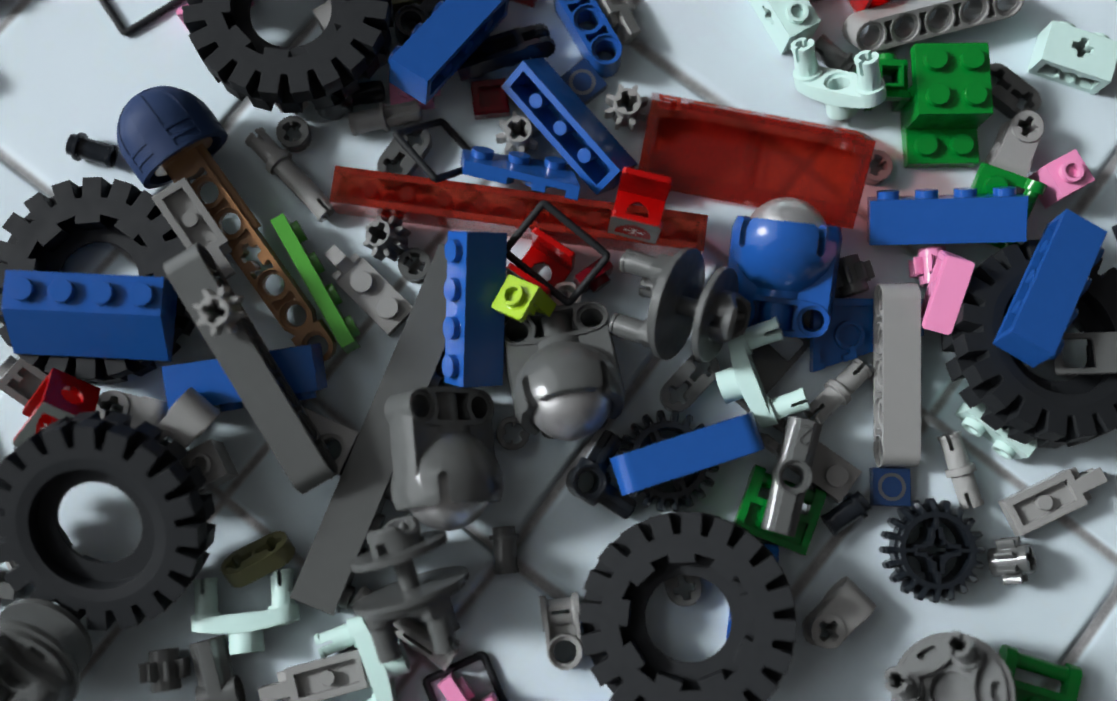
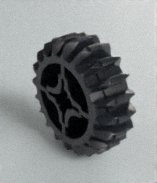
M658 410L656 412L657 423H653L651 417L646 414L642 417L645 429L633 423L630 429L636 435V438L623 435L621 438L622 442L629 445L630 449H619L617 456L639 449L647 436H649L652 444L666 440L665 437L662 438L659 431H674L682 435L704 428L705 425L701 423L694 430L689 428L693 421V416L687 415L682 424L678 423L679 411L677 410L671 412L669 421H666L664 411ZM715 465L695 472L693 479L688 485H686L683 479L685 476L670 480V484L673 483L677 492H662L653 487H648L630 493V496L636 498L641 492H644L646 494L642 501V506L648 507L653 498L657 499L656 510L659 512L664 511L666 501L670 502L672 512L679 511V499H682L684 505L690 508L694 506L690 494L693 493L699 499H703L706 494L699 485L702 483L705 486L712 487L715 483L714 480L705 476L706 472H718L719 466Z
M926 498L923 504L919 500L911 501L910 510L906 507H899L897 513L900 520L894 517L887 520L888 525L894 529L893 532L882 531L880 534L882 538L889 540V546L879 547V552L890 555V559L882 562V566L886 569L895 568L889 577L890 581L894 583L902 581L900 585L901 592L908 594L913 591L914 599L924 600L927 596L929 601L934 603L940 601L941 595L945 600H954L955 590L962 594L968 592L965 581L972 583L978 581L977 576L972 572L973 568L983 569L985 567L984 563L976 560V555L987 551L985 547L976 546L975 543L976 540L982 538L983 534L980 531H970L976 520L973 518L962 519L964 509L955 507L951 510L950 501L941 500L937 505L934 498ZM923 521V527L919 528L920 532L917 540L906 544L911 530L919 522ZM939 521L950 529L957 544H951L946 540L943 528L939 527ZM936 545L937 548H946V551H937V553L928 555L927 552L917 551L919 548H927V546ZM907 556H914L918 559L921 565V572H925V580L912 570ZM957 556L952 570L945 577L941 578V574L945 573L947 561Z

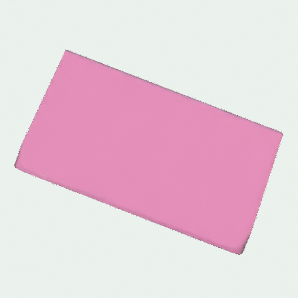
M945 250L939 251L921 304V326L923 329L946 335L952 333L975 267L971 260Z

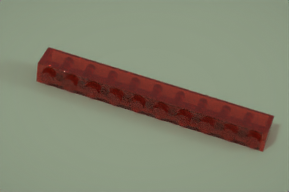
M335 166L329 200L338 214L377 219V215H381L387 220L394 215L405 223L473 232L507 233V236L510 237L536 205L544 200L551 203L604 248L623 252L629 248L633 251L653 256H659L660 254L673 256L685 247L698 249L703 254L708 215L664 209L661 222H663L662 229L656 243L652 244L607 233L614 202L578 198V201L561 195L448 180L436 183L426 177ZM631 205L626 211L629 214L648 218V211L644 206ZM545 208L520 237L532 239L531 232L534 227H537L559 243L591 247Z

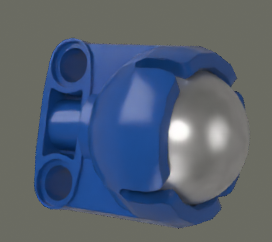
M793 197L772 199L759 206L750 217L737 216L732 225L727 267L733 268L736 271L739 284L738 293L750 302L751 314L748 327L770 320L776 316L784 337L817 338L823 335L831 325L842 245L840 226L826 225L820 212L804 200ZM815 309L821 312L824 317L823 326L819 329L807 327L804 323L806 311Z

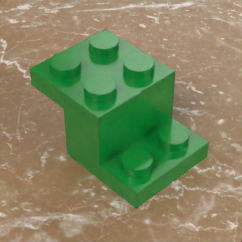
M915 43L910 49L912 85L908 92L911 99L900 110L904 168L976 167L980 163L977 128L994 114L988 43Z

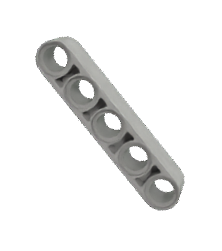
M901 0L857 11L849 15L843 24L842 32L844 38L861 51L871 50V52H876L1010 18L1020 11L1024 0H1000L998 3V0ZM968 1H970V2H969V6H968L967 9L963 12V8H964L965 4H966ZM936 9L934 17L929 20L931 12ZM903 17L900 26L894 30L896 22ZM869 25L867 34L860 38L861 31Z
M878 283L874 290L873 448L875 463L878 467H918L921 460V292L916 283Z

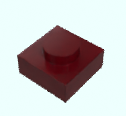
M602 257L575 275L574 284L577 287ZM610 261L607 262L582 295L588 290L596 293L611 281L608 276L612 274L614 266Z

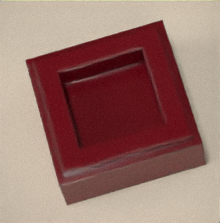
M506 78L470 81L475 120L510 116L508 94L501 88Z

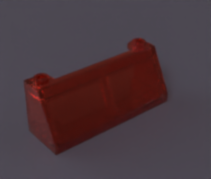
M652 92L637 169L673 178L670 192L675 191L759 207L772 199L780 197L798 198L814 206L823 216L826 225L840 226L841 230L842 227L853 229L876 141L863 131Z

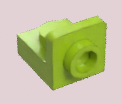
M508 274L492 303V308L519 322H524L528 315L534 316L535 312L550 317L557 304L539 286Z

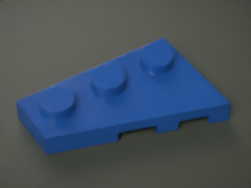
M474 146L472 150L462 149L460 163L464 175L503 184H512L515 179L522 180L524 185L531 187L533 191L545 193L546 189L550 187L566 190L565 198L578 201L581 186L572 167L563 158L546 156L545 160L532 159L529 154L519 151H510L508 155L496 154L493 149L483 146Z
M834 298L830 327L823 335L817 338H810L809 372H816L825 369V367L873 352V298ZM811 309L810 328L819 329L824 324V317L818 310ZM921 326V337H922V336H924V329H923L922 326Z

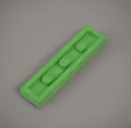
M283 213L271 219L270 221L340 347L347 354L361 347L355 338L361 333L351 315L344 317L337 306L343 303V300L333 283L326 286L320 274L325 271V268L315 252L308 254L303 242L308 240L298 221L296 220L291 223Z

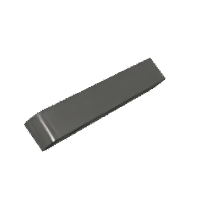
M199 242L163 263L165 274L195 324L200 317L198 310L193 308V304H199L205 298L202 290L212 289L218 294L220 286H230L209 251ZM230 287V296H236L232 288ZM217 305L216 312L222 314V317H224L225 309H222L219 307V305ZM240 318L235 323L238 326V332L229 333L223 326V332L219 336H211V326H197L293 486L300 493L305 494L337 475L338 467L332 454L250 318Z

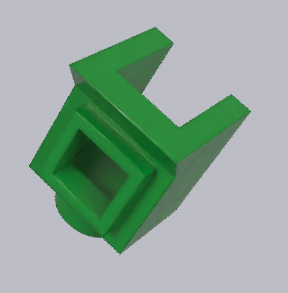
M894 53L879 54L881 78L882 76H892V83H885L887 97L884 101H892V112H899L911 99L908 92V60L897 59V55ZM873 107L865 108L864 111H871Z

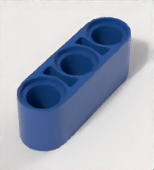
M554 0L555 11L583 59L585 58L602 78H608L617 73L621 62L622 44L597 1ZM584 22H590L595 25V28L584 30L579 25ZM603 51L609 52L614 58L606 61L600 59L597 54Z

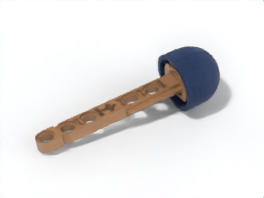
M156 86L135 95L128 101L120 114L117 124V141L122 156L145 188L153 189L171 182L176 183L185 177L229 241L228 245L233 251L230 253L232 258L282 328L295 336L291 339L295 346L309 345L310 339L313 336L320 335L328 343V350L323 355V360H329L337 349V341L322 319L317 320L315 308L258 230L261 227L260 223L212 157L228 139L227 132L212 111L195 95L172 86ZM213 182L219 190V195L213 203L208 204L202 200L200 190L204 184ZM229 213H235L241 221L240 229L234 234L226 233L222 227L223 218ZM247 247H259L261 252L258 253L257 257L263 265H269L271 262L273 267L262 271L257 277L255 272L262 269L256 261L246 260L245 257L249 254ZM273 274L281 276L285 284L283 292L277 296L270 294L266 289V280ZM293 305H300L306 311V320L300 326L292 325L287 318L288 310Z

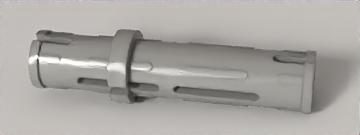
M262 127L255 130L258 134L257 137L251 133L245 140V144L266 163V170L271 175L276 174L317 217L319 222L327 219L326 213L330 217L337 209V205L294 163L292 154L287 149H281Z
M364 585L358 591L350 606L353 607L357 601L373 591ZM411 617L396 619L392 622L396 636L423 656H426L444 671H446L459 651L457 648H451V651L448 653L436 655L429 630Z

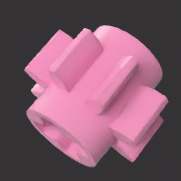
M929 246L917 250L918 257H913V260L908 261L909 277L917 278L920 287L927 288L938 253L941 250L946 251V247Z

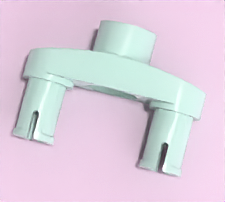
M801 37L791 43V51L793 52L795 63L793 71L795 88L801 94L825 103L829 118L833 120H846L856 115L859 109L875 107L886 99L885 80L881 78L878 52L874 51L871 54V50H864L856 54L854 63L857 73L820 66L815 54V42L811 38L807 41V37Z
M776 316L770 320L747 327L743 335L728 341L732 367L715 372L717 384L725 403L728 404L744 398L755 419L764 429L779 424L780 419L811 410L803 387L772 399L770 396H767L751 356L753 349L784 340L782 329L779 328L780 323Z
M294 569L275 570L269 574L272 606H268V610L223 615V612H219L218 577L204 578V580L194 579L192 582L194 584L195 615H191V632L228 634L229 655L265 651L264 631L300 620L299 603H295V600L290 598L294 588Z
M350 617L346 620V624L314 635L316 646L332 641V643L318 649L321 658L351 646L358 648L373 691L372 698L364 701H398L394 678L411 672L409 658L401 639H398L402 656L394 661L381 664L370 631H368L363 617Z

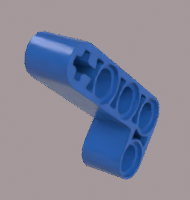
M750 412L610 458V462L621 495L624 496L764 450L765 447L754 415Z

